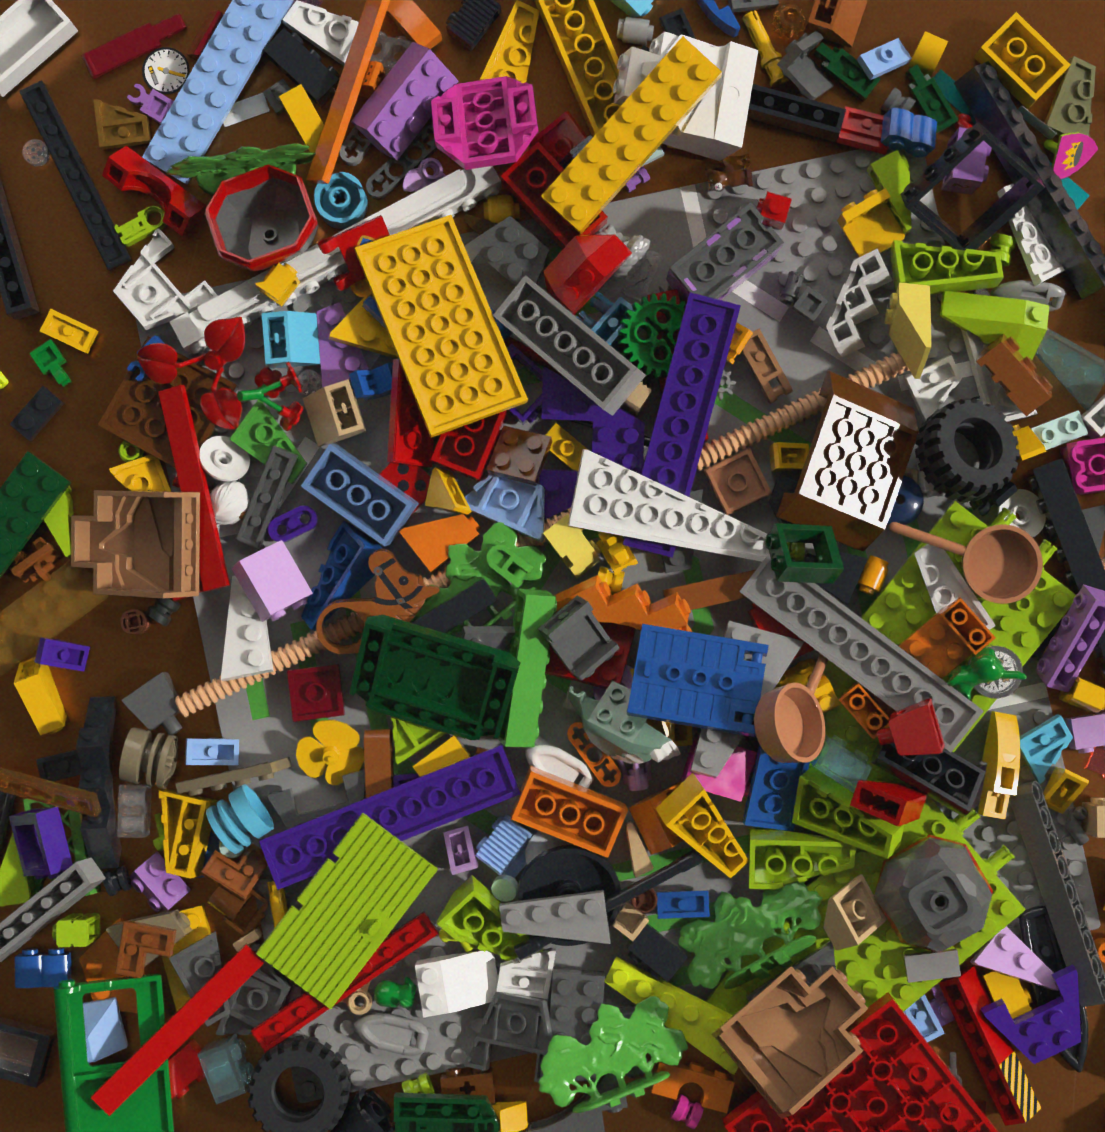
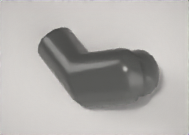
M1083 806L1073 807L1068 813L1066 828L1078 846L1090 840L1082 829L1083 820L1088 816V812Z

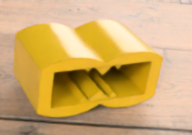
M1079 677L1076 678L1069 692L1060 691L1058 696L1060 700L1087 712L1093 711L1098 713L1101 710H1105V688Z

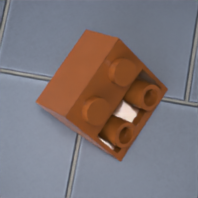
M814 0L804 33L812 34L818 31L824 37L823 39L852 48L868 0Z

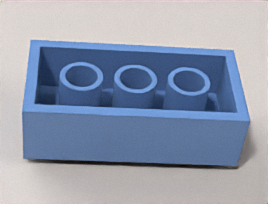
M337 444L328 445L301 485L302 488L383 546L391 545L419 504Z

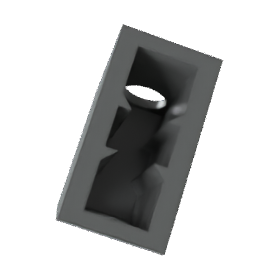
M161 672L122 699V702L149 730H155L162 725L168 735H174L182 729V726L175 717L180 713L175 703V697L178 696V693L168 672Z

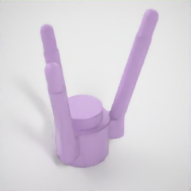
M617 760L623 775V782L628 784L629 791L649 788L648 781L652 780L651 760L645 763V771L644 767H639V764L634 763L633 768L628 769L629 774L624 762Z

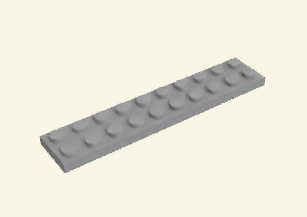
M770 554L766 556L740 590V593L895 711L931 698L944 740V748L949 752L954 750L984 712V710L952 686H948L947 682L816 583L777 582L775 572L771 568Z

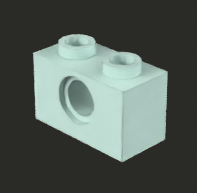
M1079 410L1031 428L1046 450L1088 434Z

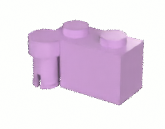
M1105 712L1064 718L1073 736L1069 743L1070 749L1078 750V753L1094 752V747L1103 746L1105 750Z

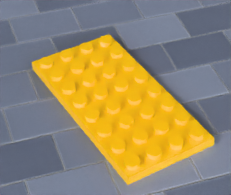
M452 215L355 247V253L431 438L528 402L526 393Z

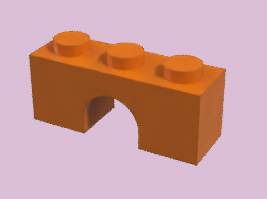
M657 1062L654 1073L668 1071L670 1076L650 1086L653 1094L677 1100L680 1088L686 1083L693 1082L702 1088L700 1097L702 1107L727 1113L735 1082L733 1077L729 1076V1072L721 1069H715L714 1072L704 1069L705 1066L699 1063L690 1062L689 1065L679 1063L678 1065L671 1066L663 1062Z

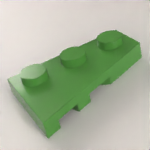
M257 400L230 437V440L263 464H266L274 445L298 455L288 482L294 484L307 466V462L265 404Z

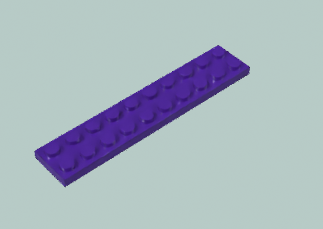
M689 292L641 472L642 476L687 497L690 496L741 307L738 304ZM624 536L623 545L672 558L676 547L675 545Z
M500 745L261 839L259 843L277 890L314 876L328 858L336 863L339 857L333 853L334 849L362 813L366 814L400 841H403L520 795L521 791L504 748Z

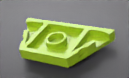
M391 716L397 764H400L446 734L439 730Z

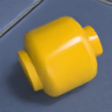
M492 195L488 198L487 202H484L485 220L492 223H500L509 216H512L514 219L520 218L519 203H514L511 195Z

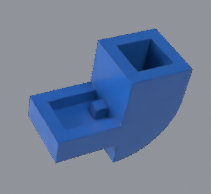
M386 363L373 370H357L350 373L351 387L356 398H364V401L391 395L393 363Z

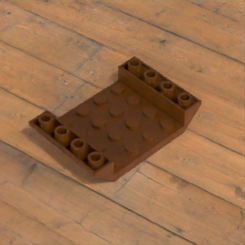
M827 371L819 396L827 399L795 492L784 493L776 517L792 524L832 526L836 542L864 552L886 528L919 430L914 408L836 373Z

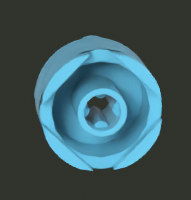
M346 172L334 173L329 184L316 185L314 191L315 206L323 221L329 226L344 230L364 218L368 208V200L363 186L355 176ZM338 198L340 200L345 198L346 201L338 204L336 200Z

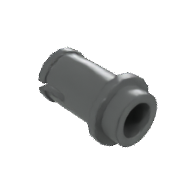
M789 272L784 290L779 294L781 297L780 302L789 306L795 305V302L799 299L798 293L804 280L803 274H799V277H797L798 272Z

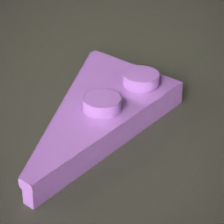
M1007 926L984 944L970 961L973 965L982 966L1022 981L1044 986V988L1058 991L1051 975L1053 972Z

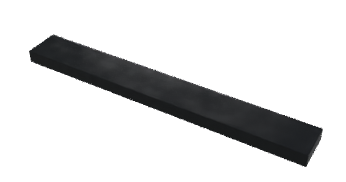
M41 80L20 90L19 92L107 269L111 271L131 261L132 258L126 246L122 243L120 235L115 230V224L45 83Z

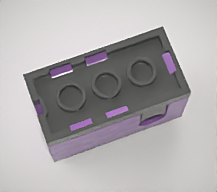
M751 202L669 268L666 281L673 289H678L679 297L685 301V304L689 292L722 300L777 256L784 241L771 226L768 229L762 224L764 217Z

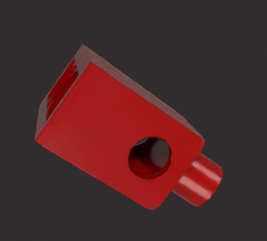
M931 698L892 713L888 720L890 727L877 730L880 745L895 743L897 753L901 756L940 754L945 747Z

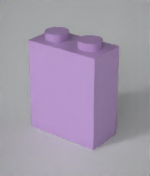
M282 540L238 561L231 568L262 622L270 618L272 621L278 620L286 615L285 610L291 607L294 611L307 604L306 599L313 594Z

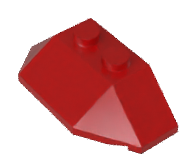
M615 234L576 235L543 271L547 293L575 316L631 256L632 252Z

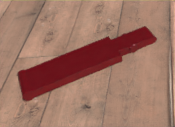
M176 14L166 20H161L154 26L148 22L82 54L81 57L92 79H96L161 47L160 41L171 38L172 35L185 30L187 27L181 15Z

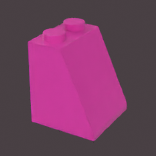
M695 732L693 745H691L681 776V783L691 773H694L690 772L700 733ZM737 746L716 779L694 773V775L706 792L741 802L742 798H747L751 783L748 782L750 773L754 770L757 752Z

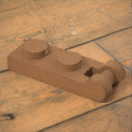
M760 328L753 331L752 336L741 352L762 388L765 398L771 404L780 395H788L793 390ZM776 378L779 385L772 388L769 381Z

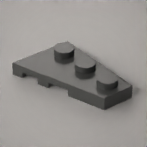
M216 931L169 958L190 997L222 968ZM229 1000L204 1022L207 1027L231 1013Z

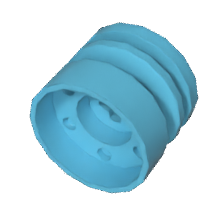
M246 784L241 785L228 794L230 804L222 799L217 802V807L213 805L206 809V816L214 833L224 846L234 854L241 852L243 845L248 847L252 844L250 833L259 839L274 829V823L267 808L257 794Z

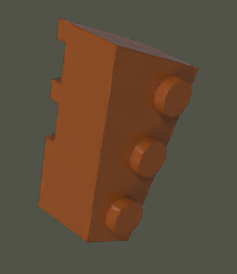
M1002 334L979 352L976 362L981 367L983 365L986 366L992 374V380L995 383L999 382L1006 391V395L1025 416H1028L1052 398L1050 390L1053 387L1044 376L1040 378L1034 371L1037 367L1028 356L1023 358L1019 353L1020 346L1012 336L1007 338L1005 334Z

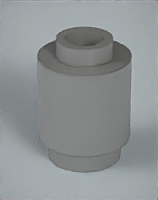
M619 18L617 39L622 40L623 43L646 46L647 41H652L654 26L649 25L650 20Z

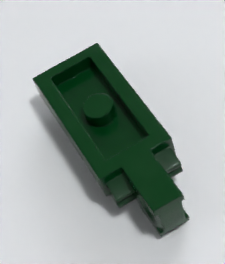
M822 42L813 54L822 62L820 66L828 74L863 101H865L881 80L879 77L870 80L858 61L842 48L834 47L832 50Z
M918 65L908 69L905 74L910 82L908 85L910 94L923 116L937 121L936 134L955 124L958 118L934 77L931 78L928 74L923 75Z

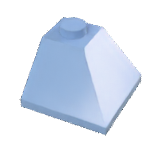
M113 997L83 1003L88 1063L96 1062L127 1048L128 1042L117 998Z

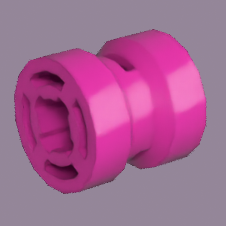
M680 1094L672 1107L670 1119L675 1121L681 1120L685 1122L687 1127L694 1130L702 1117L704 1107L698 1102H690L688 1097Z

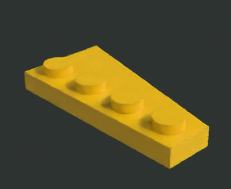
M516 0L480 80L507 76L521 83L527 82L540 10Z

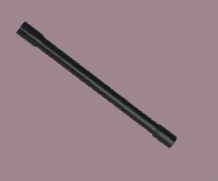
M693 849L678 857L674 862L605 898L606 912L617 908L679 873L686 872L703 863L702 855ZM532 936L514 946V950L518 958L523 960L559 938Z

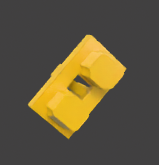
M605 532L598 534L601 540L596 542L615 576L626 567L638 564L630 548L623 545L624 539L621 535Z

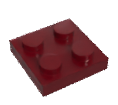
M339 664L287 671L293 722L345 715Z

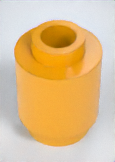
M870 555L858 580L857 585L860 586L858 590L869 595H873L874 592L880 593L889 571L887 569L889 563L881 558Z

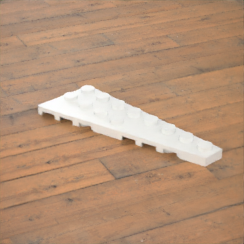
M582 450L569 516V526L761 562L769 554V550L765 546L767 533L589 450Z

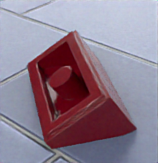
M211 11L186 53L188 57L196 61L199 59L223 17L221 11Z

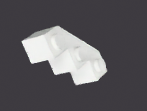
M878 249L853 261L846 284L844 283L836 301L837 306L826 325L834 346L841 357L865 347L856 324L879 314L870 291L893 281Z

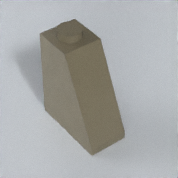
M178 909L129 920L176 929L175 943L192 931L188 917L184 913H180ZM124 921L118 922L106 929L118 948ZM147 953L145 966L160 955Z

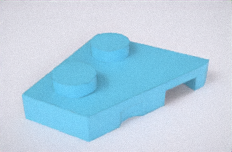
M1059 714L1019 736L1020 752L1038 783L1044 782L1046 772L1052 764H1056L1062 750L1067 748L1073 739L1065 721Z

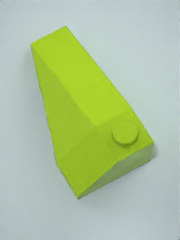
M952 291L942 292L940 317L963 331H970L980 337V341L985 344H991L1002 334H1005L1007 338L1012 336L1019 344L1020 349L1018 351L1023 358L1028 356L1033 360L1047 331L1049 305L1022 299Z
M749 829V889L776 890L798 881L801 883L807 881L808 878L823 874L826 876L854 868L856 847L826 836L777 829Z
M473 875L453 892L437 920V925L455 940L477 946V949L484 952L486 950L499 955L505 961L518 958L514 946L532 937V935L503 932L499 908L501 902Z

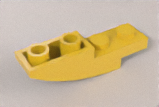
M992 711L982 762L987 763L978 814L1005 819L1010 795L1016 796L1020 769L1019 727L1016 715Z

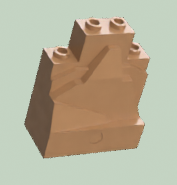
M94 490V515L71 516V567L93 568V594L149 598L199 596L200 492Z
M792 966L789 967L712 1033V1036L781 1119L792 1116L863 1052L859 1046L861 1044L859 1039L852 1032L848 1033L845 1029L868 1009L864 1004L866 1001L857 990L853 991L847 984L848 979L839 969L835 970L833 966L809 986L805 983L807 981L806 977L799 969L794 970Z

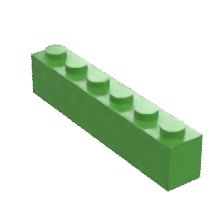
M517 590L513 619L516 633L510 641L509 652L521 663L499 738H497L505 747H534L535 739L539 737L538 718L543 710L541 697L542 690L546 687L545 669L550 661V651L548 649V642L538 628L557 611L556 596L547 590Z

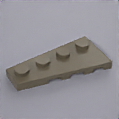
M285 757L270 763L263 762L244 769L241 767L225 771L221 774L215 773L175 784L177 793L187 792L188 796L204 793L203 788L211 787L212 791L227 788L226 783L235 782V786L251 783L250 778L257 776L259 781L274 778L275 772L292 767L290 757Z

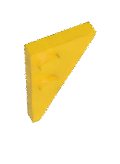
M153 455L109 468L111 475L129 491L171 492L161 463Z

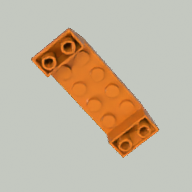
M960 597L937 612L898 646L942 679L971 654L974 653L976 655L996 637ZM857 681L838 699L873 740L878 736L877 730L889 727L888 720L891 714L896 712Z

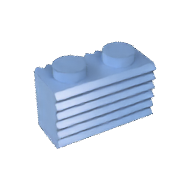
M508 814L504 817L500 816L494 822L492 834L489 838L485 836L476 847L479 851L475 856L498 875H503L529 839L534 835L533 832L521 823L511 820V815Z

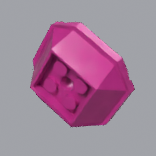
M507 76L455 84L440 97L437 96L431 100L436 147L465 170L517 162L538 133L532 84L521 83Z

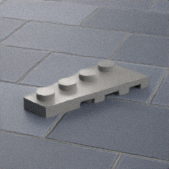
M604 890L500 903L499 905L503 932L611 944Z

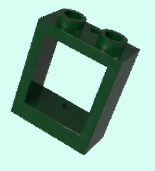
M775 523L771 531L766 535L765 546L769 550L771 568L775 572L777 582L833 584L844 570L832 526ZM787 542L813 543L818 563L792 562Z

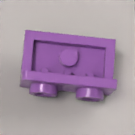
M158 852L134 870L129 877L132 880L131 885L138 893H143L147 897L149 906L157 913L167 912L191 891L179 876L166 873L165 860Z

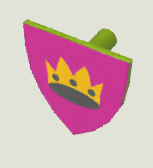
M1080 132L1062 134L1059 136L1058 143L1051 139H1047L1044 143V148L1055 154L1052 168L1060 179L1066 178L1078 171L1098 150L1095 141L1088 135Z

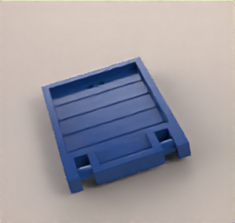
M642 624L627 715L754 737L755 726L752 725L756 707L761 698L766 664L762 663V657L767 656L769 645ZM745 653L752 654L751 661L744 660ZM735 714L743 715L742 723L734 722Z

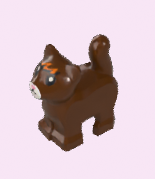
M749 154L729 156L722 162L705 167L709 191L721 192L726 186H753Z

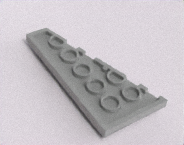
M733 621L728 622L724 636L725 638L769 645L767 656L762 657V663L766 664L761 697L776 687L804 643L801 640ZM745 653L744 660L751 661L752 654ZM735 714L734 722L742 723L743 715ZM701 728L690 772L716 779L744 735Z

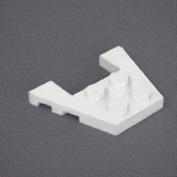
M160 228L155 230L152 234L154 237L148 246L145 245L140 252L141 256L134 266L131 265L113 290L115 295L145 330L170 322L187 312L191 313L197 310L198 306L218 296L206 281H203L191 292L183 296L157 267L155 263L175 248Z

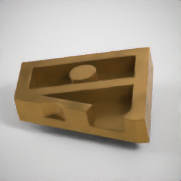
M98 99L93 100L99 147L101 150L148 144L151 142L149 118L146 115L130 112L125 108L115 107Z

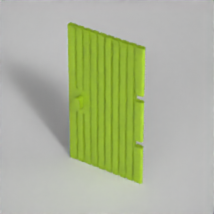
M364 813L360 815L334 849L333 853L339 857L337 862L335 863L328 858L296 899L303 905L302 908L298 910L291 906L256 952L259 957L271 964L283 975H286L329 1009H332L438 870L437 867L429 863V861L421 857V855Z

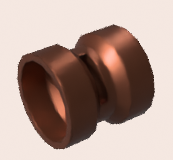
M130 609L122 614L120 625L128 634L141 635L149 630L151 618L143 610Z
M652 888L631 899V902L637 911L648 913L656 907L657 896Z

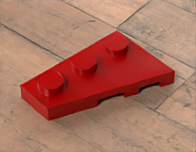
M565 111L537 134L530 142V145L534 146L539 142L560 165L566 168L587 145L590 139L571 113Z

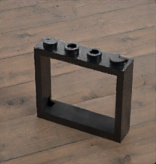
M977 122L973 127L968 128L956 143L946 148L939 159L927 166L922 175L914 182L908 184L900 195L905 207L955 249L976 250L1038 195L1045 186L1040 176L981 123ZM985 141L1024 177L966 230L959 234L923 204L920 199L981 142Z

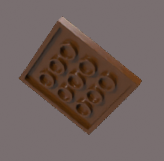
M148 336L146 338L143 346L151 339V337ZM177 352L176 363L190 360ZM198 363L176 368V378L167 384L154 382L149 377L144 381H137L136 377L141 372L140 368L137 367L134 371L128 370L98 425L175 467L158 391L178 385H185L200 449L203 443L211 437L217 426L207 419L200 404L202 395L212 392L211 386L216 373ZM220 376L217 384V390L228 388L236 392L239 387Z

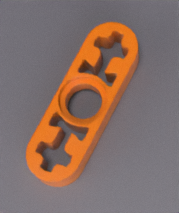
M575 722L570 725L567 731L569 741L599 782L606 787L617 785L621 780V770L614 760L602 752V757L599 761H590L587 757V751L589 748L596 746L590 743L582 751L579 746L584 743L580 738H573L575 734L573 729L575 727L582 729V722ZM584 733L583 735H584V737L586 738V740L588 741V740H589V737L587 736L586 733ZM606 758L610 762L605 765L608 770L614 769L616 771L614 775L616 780L614 782L603 779L605 772L602 768L598 772L594 768L602 764Z

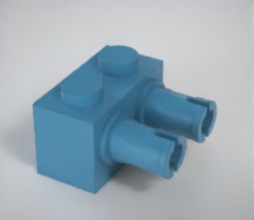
M598 292L595 294L597 299L593 297L590 301V306L603 314L602 318L596 322L584 311L579 313L581 318L576 317L616 351H619L624 345H619L618 342L624 339L625 336L618 334V331L626 328L620 321L622 319H629L625 315L627 310H634L632 305L622 297H619L613 303L603 296L602 293Z

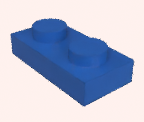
M708 890L656 892L657 919L710 917Z

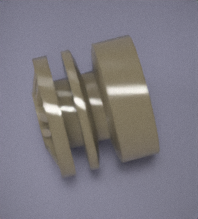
M131 728L122 750L119 767L120 780L138 784L146 773L147 786L152 787L156 782L157 788L166 789L177 764L178 737L169 735L166 739L164 733H158L152 743V733L150 730Z

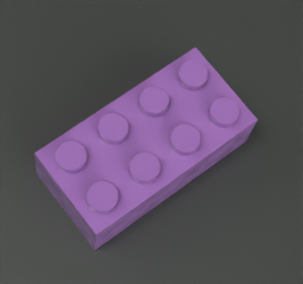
M412 42L355 115L351 123L381 153L398 160L431 118V100L437 96L440 97L459 81L429 48Z

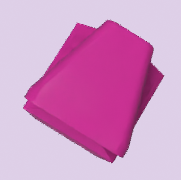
M1105 438L1077 441L1060 447L1061 456L1072 477L1075 493L1084 495L1104 492Z

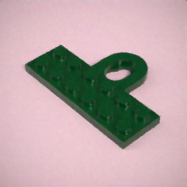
M27 451L0 488V578L71 484V481L29 451Z

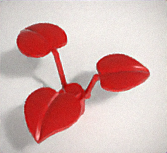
M242 317L218 319L209 323L204 331V339L206 345L211 350L203 353L201 356L181 363H176L177 352L167 344L153 343L139 350L137 359L142 369L151 380L160 384L172 382L177 376L176 368H182L204 360L205 365L209 369L216 370L217 373L211 386L212 392H207L201 397V409L207 419L215 425L225 429L238 428L242 414L241 401L238 400L237 394L231 389L220 388L217 390V384L221 373L224 372L223 366L227 362L237 360L243 353L245 330Z

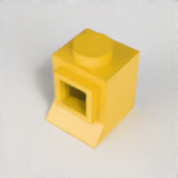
M278 263L277 266L273 265L264 277V282L254 284L261 293L282 307L300 284V281L296 275L297 271L287 263H284V265Z

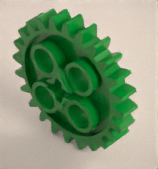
M663 293L659 300L656 294H652L650 302L644 296L640 299L641 305L637 302L632 304L634 311L627 310L625 312L629 319H622L620 323L626 328L618 331V334L625 336V338L619 341L618 344L626 345L622 355L630 354L631 357L628 361L631 363L635 361L638 369L645 368L644 374L646 376L653 371L654 378H658L662 371L664 377L667 378L673 355L670 348L674 349L676 344L673 340V333L679 332L685 301L677 305L676 296L667 301L666 293ZM657 312H662L666 315V324L658 322L656 318ZM645 318L649 319L650 324L645 321ZM638 328L646 330L647 340H641L637 336ZM663 332L664 336L658 340L656 336L658 333ZM654 348H659L663 351V360H657L654 357Z

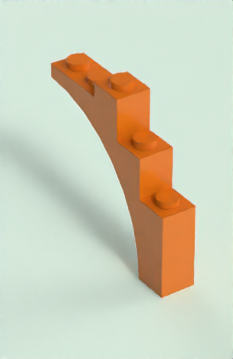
M596 575L554 595L557 600L556 613L578 595L592 606L593 610L591 612L598 622L616 623L638 630L642 629V624L692 632L688 625L689 613H691L690 607L685 599L681 600L677 592L651 604L648 593L645 590L642 591L638 583L611 595L608 584L605 581L602 582L599 575Z

